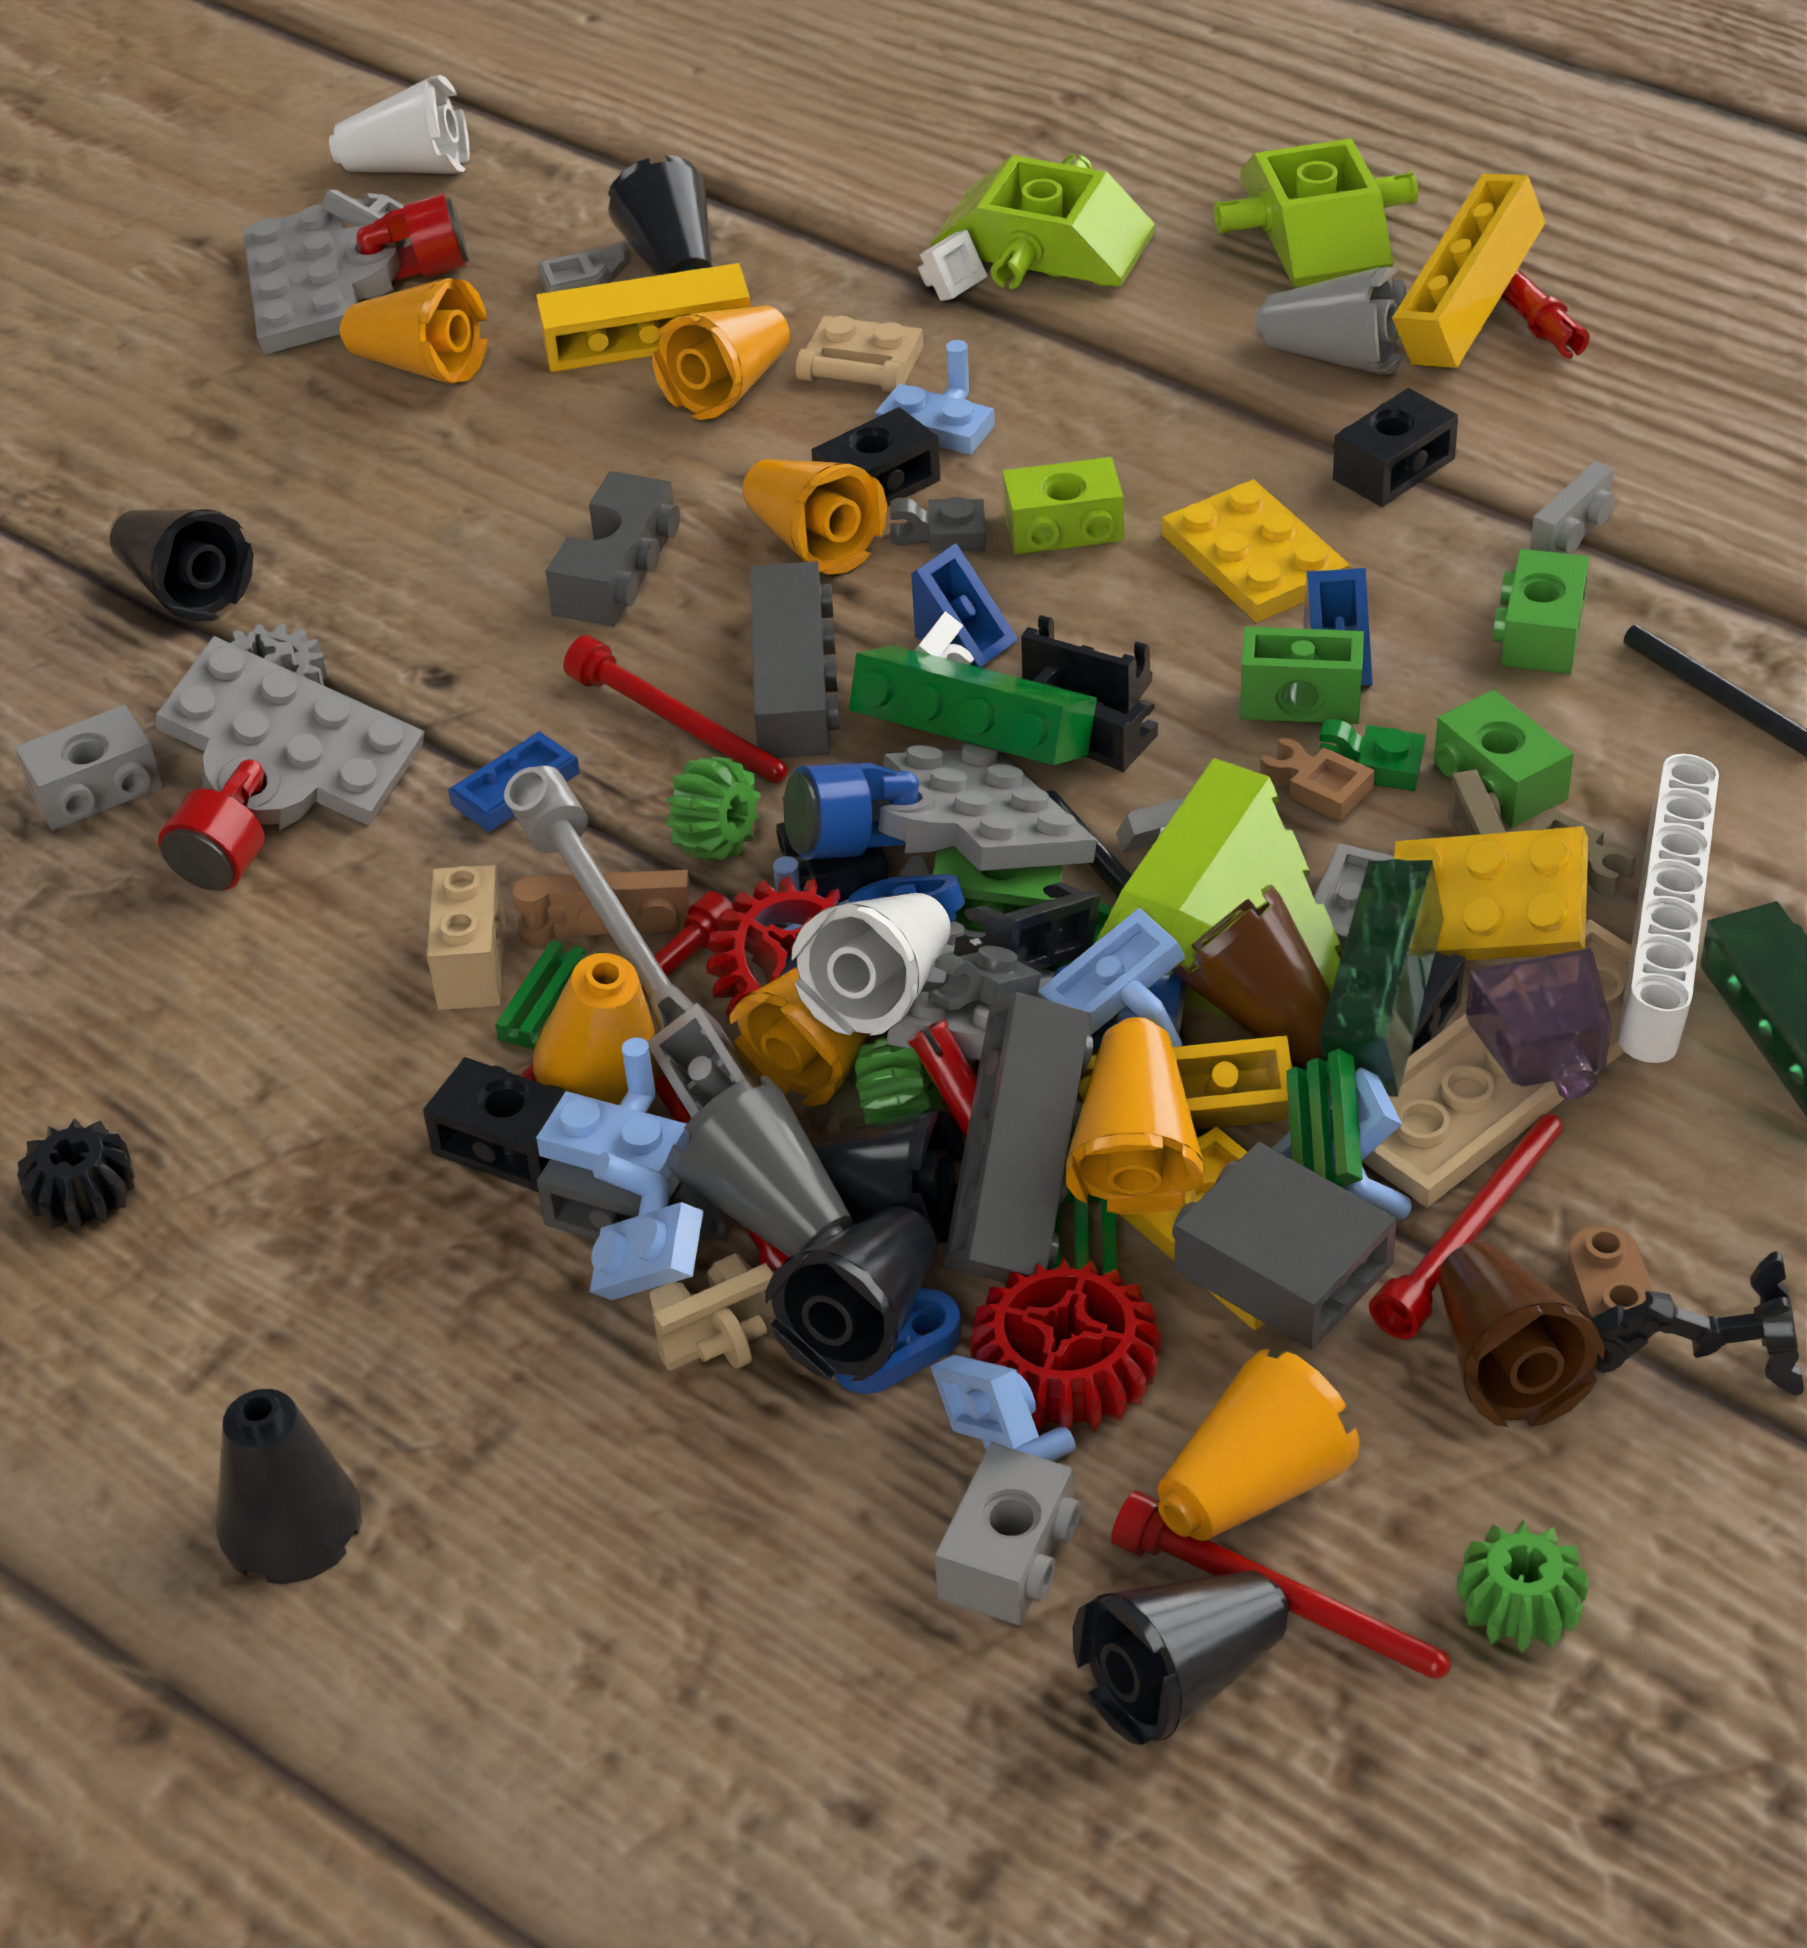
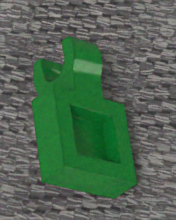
M1325 719L1323 720L1319 741L1326 743H1321L1319 751L1324 747L1373 769L1374 785L1415 792L1424 753L1426 734L1367 725L1365 735L1361 736L1355 732L1351 725L1342 720Z

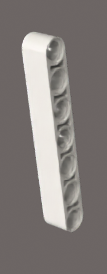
M1677 754L1667 758L1663 764L1650 813L1618 1032V1042L1625 1053L1635 1059L1651 1063L1665 1062L1675 1056L1693 994L1719 773L1718 769L1711 762L1691 754Z

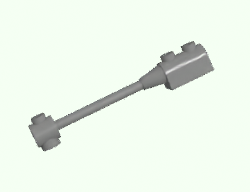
M551 766L524 768L514 774L508 781L504 791L506 804L537 850L545 853L559 851L624 958L635 968L639 981L650 998V1006L659 1031L647 1041L649 1049L691 1118L714 1097L740 1081L746 1079L753 1088L759 1087L718 1021L699 1003L694 1004L684 993L670 983L581 841L580 837L587 828L588 817L559 770Z

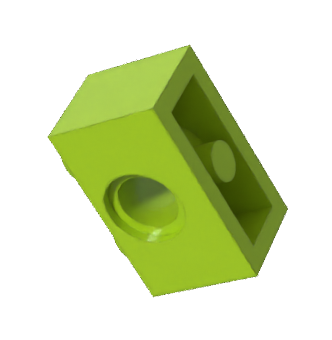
M1112 457L1002 470L1004 517L1014 555L1124 541V496Z

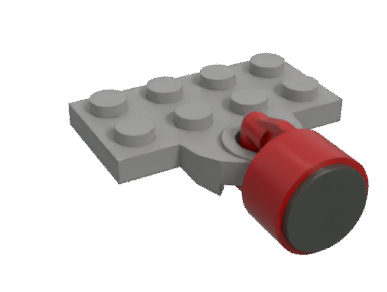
M445 193L403 204V208L390 211L367 226L346 228L345 221L342 218L323 209L322 205H313L297 214L279 219L266 218L258 221L253 226L243 228L257 339L264 355L339 335L340 321L347 308L352 304L358 303L360 299L379 297L393 291L391 281L420 273L423 274L425 279L466 268V262L470 261L453 200L451 197L447 198ZM411 238V246L397 248L396 241Z
M214 636L156 714V730L204 751L201 772L203 789L190 791L159 832L158 845L162 856L169 867L187 882L207 890H228L237 885L262 849L265 836L261 824H277L280 831L300 820L311 806L317 802L369 826L423 746L425 731Z

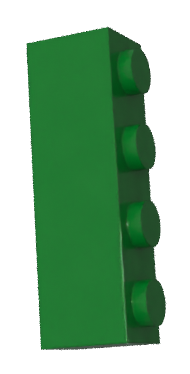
M891 645L856 653L849 711L1054 766L1088 756L1097 698Z

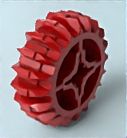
M788 875L786 878L781 879L776 893L763 880L756 885L753 897L742 891L735 897L732 903L734 911L726 909L720 913L716 922L720 931L712 932L707 944L709 950L715 953V955L709 957L706 971L707 974L720 977L713 985V998L732 997L725 1010L727 1019H730V1014L745 996L762 987L756 981L747 965L745 951L753 955L751 961L763 970L767 984L779 978L787 964L785 961L788 955L792 956V947L802 926L822 910L837 905L840 899L839 888L829 892L826 898L816 894L818 887L814 878L806 882L803 891H796L795 885ZM773 923H795L802 926L794 930H784L776 927Z
M1063 1257L1057 1269L1046 1270L1037 1262L1034 1274L1028 1277L1016 1272H1010L1005 1282V1288L990 1287L988 1297L986 1298V1305L977 1307V1312L973 1319L974 1328L972 1329V1336L969 1338L970 1357L975 1360L1016 1369V1372L1025 1379L1035 1400L1036 1409L1031 1415L1038 1433L1049 1422L1060 1423L1061 1427H1067L1070 1431L1074 1423L1083 1421L1096 1432L1102 1421L1101 1415L1103 1414L1122 1421L1124 1412L1127 1410V1403L1141 1405L1143 1396L1146 1394V1385L1154 1384V1377L1158 1373L1157 1355L1161 1354V1334L1157 1332L1156 1315L1152 1304L1143 1302V1295L1140 1293L1138 1284L1123 1286V1280L1120 1278L1118 1269L1102 1276L1098 1275L1092 1260L1081 1270L1071 1269Z

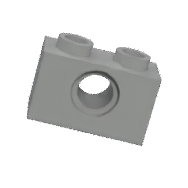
M126 705L14 747L27 791L52 831L163 788L152 745Z
M990 1443L935 1553L938 1599L1021 1626L1032 1600L1043 1601L1049 1591L1055 1571V1558L1053 1556L1060 1541L1069 1544L1079 1525L1082 1502L1074 1499L1073 1467Z

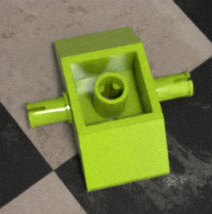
M1352 138L1257 152L1240 169V180L1249 198L1224 202L1216 201L1214 203V221L1219 234L1261 227L1263 231H1266L1293 287L1307 286L1378 267H1393L1394 263L1384 208L1416 204L1418 201V184L1416 176H1413V171L1400 175L1373 178Z
M1075 154L1067 155L1062 164L1012 155L966 191L931 241V247L955 232L968 230L980 260L994 263L991 267V276L995 283L1002 288H1005L1011 276L1014 277L1009 283V289L1017 288L1028 270L1044 272L1052 277L1065 276L1091 281L1100 286L1112 285L1121 287L1153 237L1155 223L1108 172L1092 169V164L1083 155L1078 156L1073 166Z

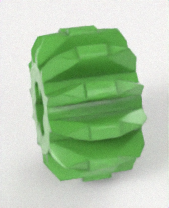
M712 756L711 759L701 758L696 761H686L683 774L673 776L674 792L672 797L666 799L670 804V814L665 819V825L673 828L671 834L672 844L683 848L684 853L694 855V858L702 860H725L728 856H739L743 850V842L753 840L752 825L754 820L760 818L755 813L756 803L760 799L761 793L753 789L755 783L754 773L744 770L741 763L732 762V759Z
M887 1036L877 1038L875 1042L861 1046L854 1066L857 1074L855 1086L859 1092V1107L863 1109L866 1124L926 1109L943 1110V1097L914 1049L886 1044Z
M1523 1519L1515 1528L1513 1534H1508L1492 1524L1489 1532L1485 1535V1542L1471 1541L1469 1548L1465 1551L1463 1569L1458 1573L1457 1593L1460 1595L1459 1601L1465 1603L1464 1614L1467 1617L1468 1626H1487L1486 1635L1491 1646L1507 1636L1515 1639L1522 1654L1530 1646L1532 1638L1538 1639L1553 1649L1557 1640L1561 1637V1630L1575 1631L1576 1625L1581 1621L1582 1603L1587 1599L1589 1580L1586 1578L1587 1571L1579 1568L1581 1559L1578 1555L1577 1546H1557L1558 1537L1554 1527L1538 1536L1530 1533Z

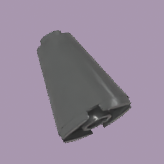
M760 1076L762 1086L753 1088L745 1079L714 1097L692 1117L684 1127L692 1138L682 1153L673 1144L668 1154V1168L684 1185L782 1253L791 1257L851 1227L852 1218L782 1089L768 1076Z

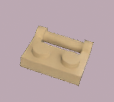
M823 316L807 348L801 349L798 353L795 367L796 378L798 380L815 382L817 377L878 385L881 386L883 392L891 393L899 383L905 384L924 346L923 329L906 327L893 322L876 323L853 320L847 316Z

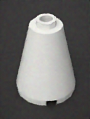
M432 76L337 123L334 128V134L329 137L330 152L334 161L337 164L341 163L348 172L457 174L464 172L466 169L460 163L469 162V136L463 110L453 111L448 98L457 95L453 86L444 76Z
M922 893L839 904L822 910L802 926L792 947V960L797 958V969L800 978L795 982L799 997L816 1019L835 1032L851 1035L853 1032L872 1033L870 1036L883 1034L907 1016L931 974L935 960L944 950L951 932L947 912L936 899Z

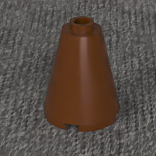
M1272 884L1267 885L1261 889L1263 897L1267 900L1256 908L1249 898L1246 899L1191 945L1197 953L1193 955L1195 960L1189 966L1182 960L1171 970L1179 980L1256 1038L1287 1035L1291 1064L1294 1067L1301 1068L1307 1065L1308 1061L1317 1057L1327 1062L1329 1052L1338 1048L1343 1050L1346 1047V1044L1340 1037L1347 1030L1348 1025L1280 893Z
M1472 1242L1454 1250L1444 1260L1439 1270L1438 1282L1465 1391L1480 1415L1493 1424L1509 1427L1505 1420L1526 1419L1530 1427L1543 1425L1570 1412L1591 1392L1597 1381L1592 1371L1598 1354L1604 1360L1605 1347L1596 1326L1585 1313L1490 1243Z

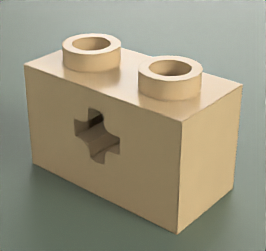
M496 865L433 869L427 960L438 1010L501 1006L505 914Z

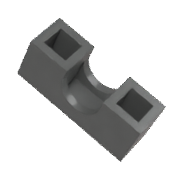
M609 471L589 502L594 540L567 537L545 571L552 615L615 627L626 607L634 604L639 586L648 571L652 572L656 568L659 553L668 538H673L677 533L680 522V510L673 503L671 481Z

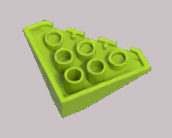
M1213 758L1122 889L1096 942L1140 908L1179 943L1186 957L1183 961L1189 966L1195 960L1193 955L1197 953L1191 946L1195 941L1246 899L1249 898L1256 908L1267 900L1263 897L1261 889L1272 884L1285 902L1349 1027L1354 1019L1361 1017L1366 1003L1356 979L1348 980L1337 954V952L1343 950L1324 903L1316 904L1305 878L1311 875L1293 830H1285L1274 805L1280 801L1270 777ZM1186 987L1184 1004L1235 1022L1190 987ZM1347 1028L1340 1038L1345 1042L1346 1039L1350 1040L1353 1033L1349 1032Z

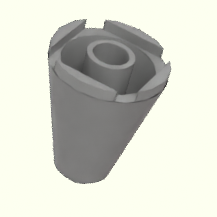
M1378 267L1271 294L1267 297L1265 304L1259 306L1257 310L1256 330L1260 337H1264L1265 343L1269 348L1378 375L1392 374L1400 366L1404 355L1394 354L1397 339H1400L1392 317L1406 296V287L1403 280H1393L1392 276L1398 272L1395 267Z

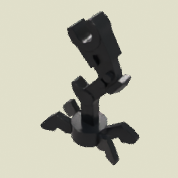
M1776 1251L1771 1252L1758 1264L1750 1276L1751 1287L1761 1297L1760 1305L1753 1308L1754 1313L1721 1318L1717 1316L1705 1317L1677 1307L1670 1294L1646 1291V1300L1642 1304L1626 1310L1616 1305L1590 1318L1596 1326L1605 1347L1604 1360L1599 1354L1597 1357L1598 1370L1602 1373L1616 1370L1625 1360L1645 1346L1653 1334L1659 1331L1692 1340L1693 1355L1696 1358L1709 1356L1728 1343L1761 1339L1762 1346L1767 1347L1768 1355H1770L1765 1366L1766 1377L1779 1388L1793 1395L1802 1394L1804 1391L1802 1371L1800 1366L1795 1365L1799 1359V1345L1788 1288L1782 1283L1786 1279L1782 1254Z

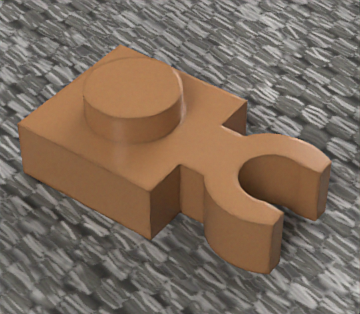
M1281 737L1278 740V760L1265 754L1260 758V774L1269 776L1273 785H1290L1289 799L1339 822L1354 809L1374 786L1373 769L1324 747L1313 757L1305 753L1303 746L1299 742L1290 738Z

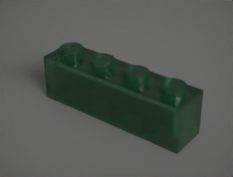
M1390 859L1368 861L1319 1034L1324 1061H1328L1329 1052L1338 1048L1353 1055L1355 1072L1361 1067L1378 1075L1389 1097L1399 1096L1444 920L1432 860Z
M1778 901L1707 920L1700 967L1807 1117L1806 932L1800 924L1793 923Z

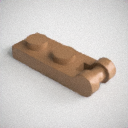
M688 870L602 873L640 934L681 932L684 929V920L689 916L688 908L692 905ZM573 874L528 876L514 884L512 889L515 908L522 913L519 916L518 925L521 940L530 946H542L550 943L555 937L610 935Z

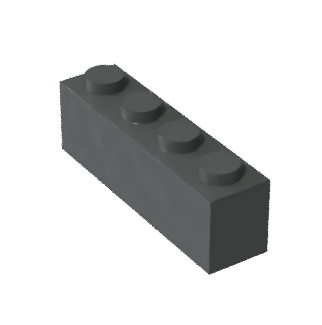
M818 561L750 566L754 715L758 747L776 758L830 755L829 731L840 730L838 696L827 695L826 693L838 692L835 657H825V655L836 654L833 620H823V618H834L831 583L820 584Z
M1015 992L990 1004L943 1264L944 1268L1005 1283L1010 1272H1016L1025 1277L1033 1275L1037 1262L1046 1270H1051L1059 1249V1237L1054 1232L1057 1210L1068 1192L1065 1163L1069 1140L1074 1136L1082 1109L1081 1102L1076 1100L1080 1076L1086 1070L1093 1051V1039L1091 1035H1088L1091 1018L1090 1012Z

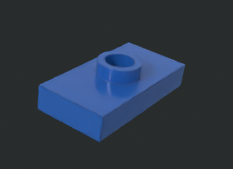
M539 731L449 788L450 804L487 832H490L515 816L504 799L506 785L514 774L527 767L551 766L559 770L567 782L580 773L578 758Z

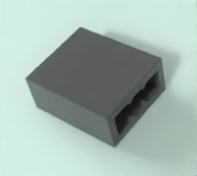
M1258 1141L1239 1161L1233 1160L1223 1168L1215 1185L1197 1203H1188L1178 1214L1172 1229V1236L1175 1239V1271L1301 1345L1313 1350L1394 1264L1396 1217Z

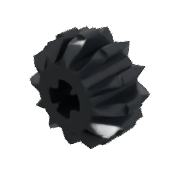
M74 1118L67 1129L60 1131L48 1126L46 1139L28 1141L26 1157L17 1162L19 1169L17 1176L27 1208L32 1211L34 1217L42 1216L51 1229L57 1228L68 1221L78 1232L86 1220L93 1218L105 1224L107 1210L126 1208L127 1192L135 1187L133 1180L135 1172L125 1141L121 1139L119 1133H110L101 1120L84 1128Z

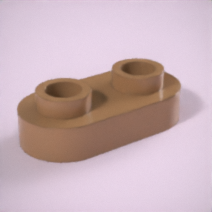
M1595 1225L1579 1231L1572 1238L1569 1247L1567 1271L1579 1309L1589 1318L1622 1303L1629 1305V1307H1622L1625 1310L1642 1304L1646 1300L1645 1292H1654L1638 1244L1625 1231L1612 1226Z

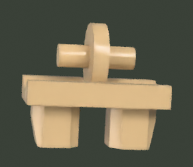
M735 1253L714 1262L713 1266L707 1271L710 1288L691 1296L684 1284L678 1282L662 1285L651 1291L649 1296L659 1355L668 1371L698 1358L705 1362L723 1353L735 1369L751 1363L752 1356L748 1342L767 1334V1327L776 1319L772 1300L770 1299L765 1304V1290L773 1275L766 1263L752 1269L740 1255Z

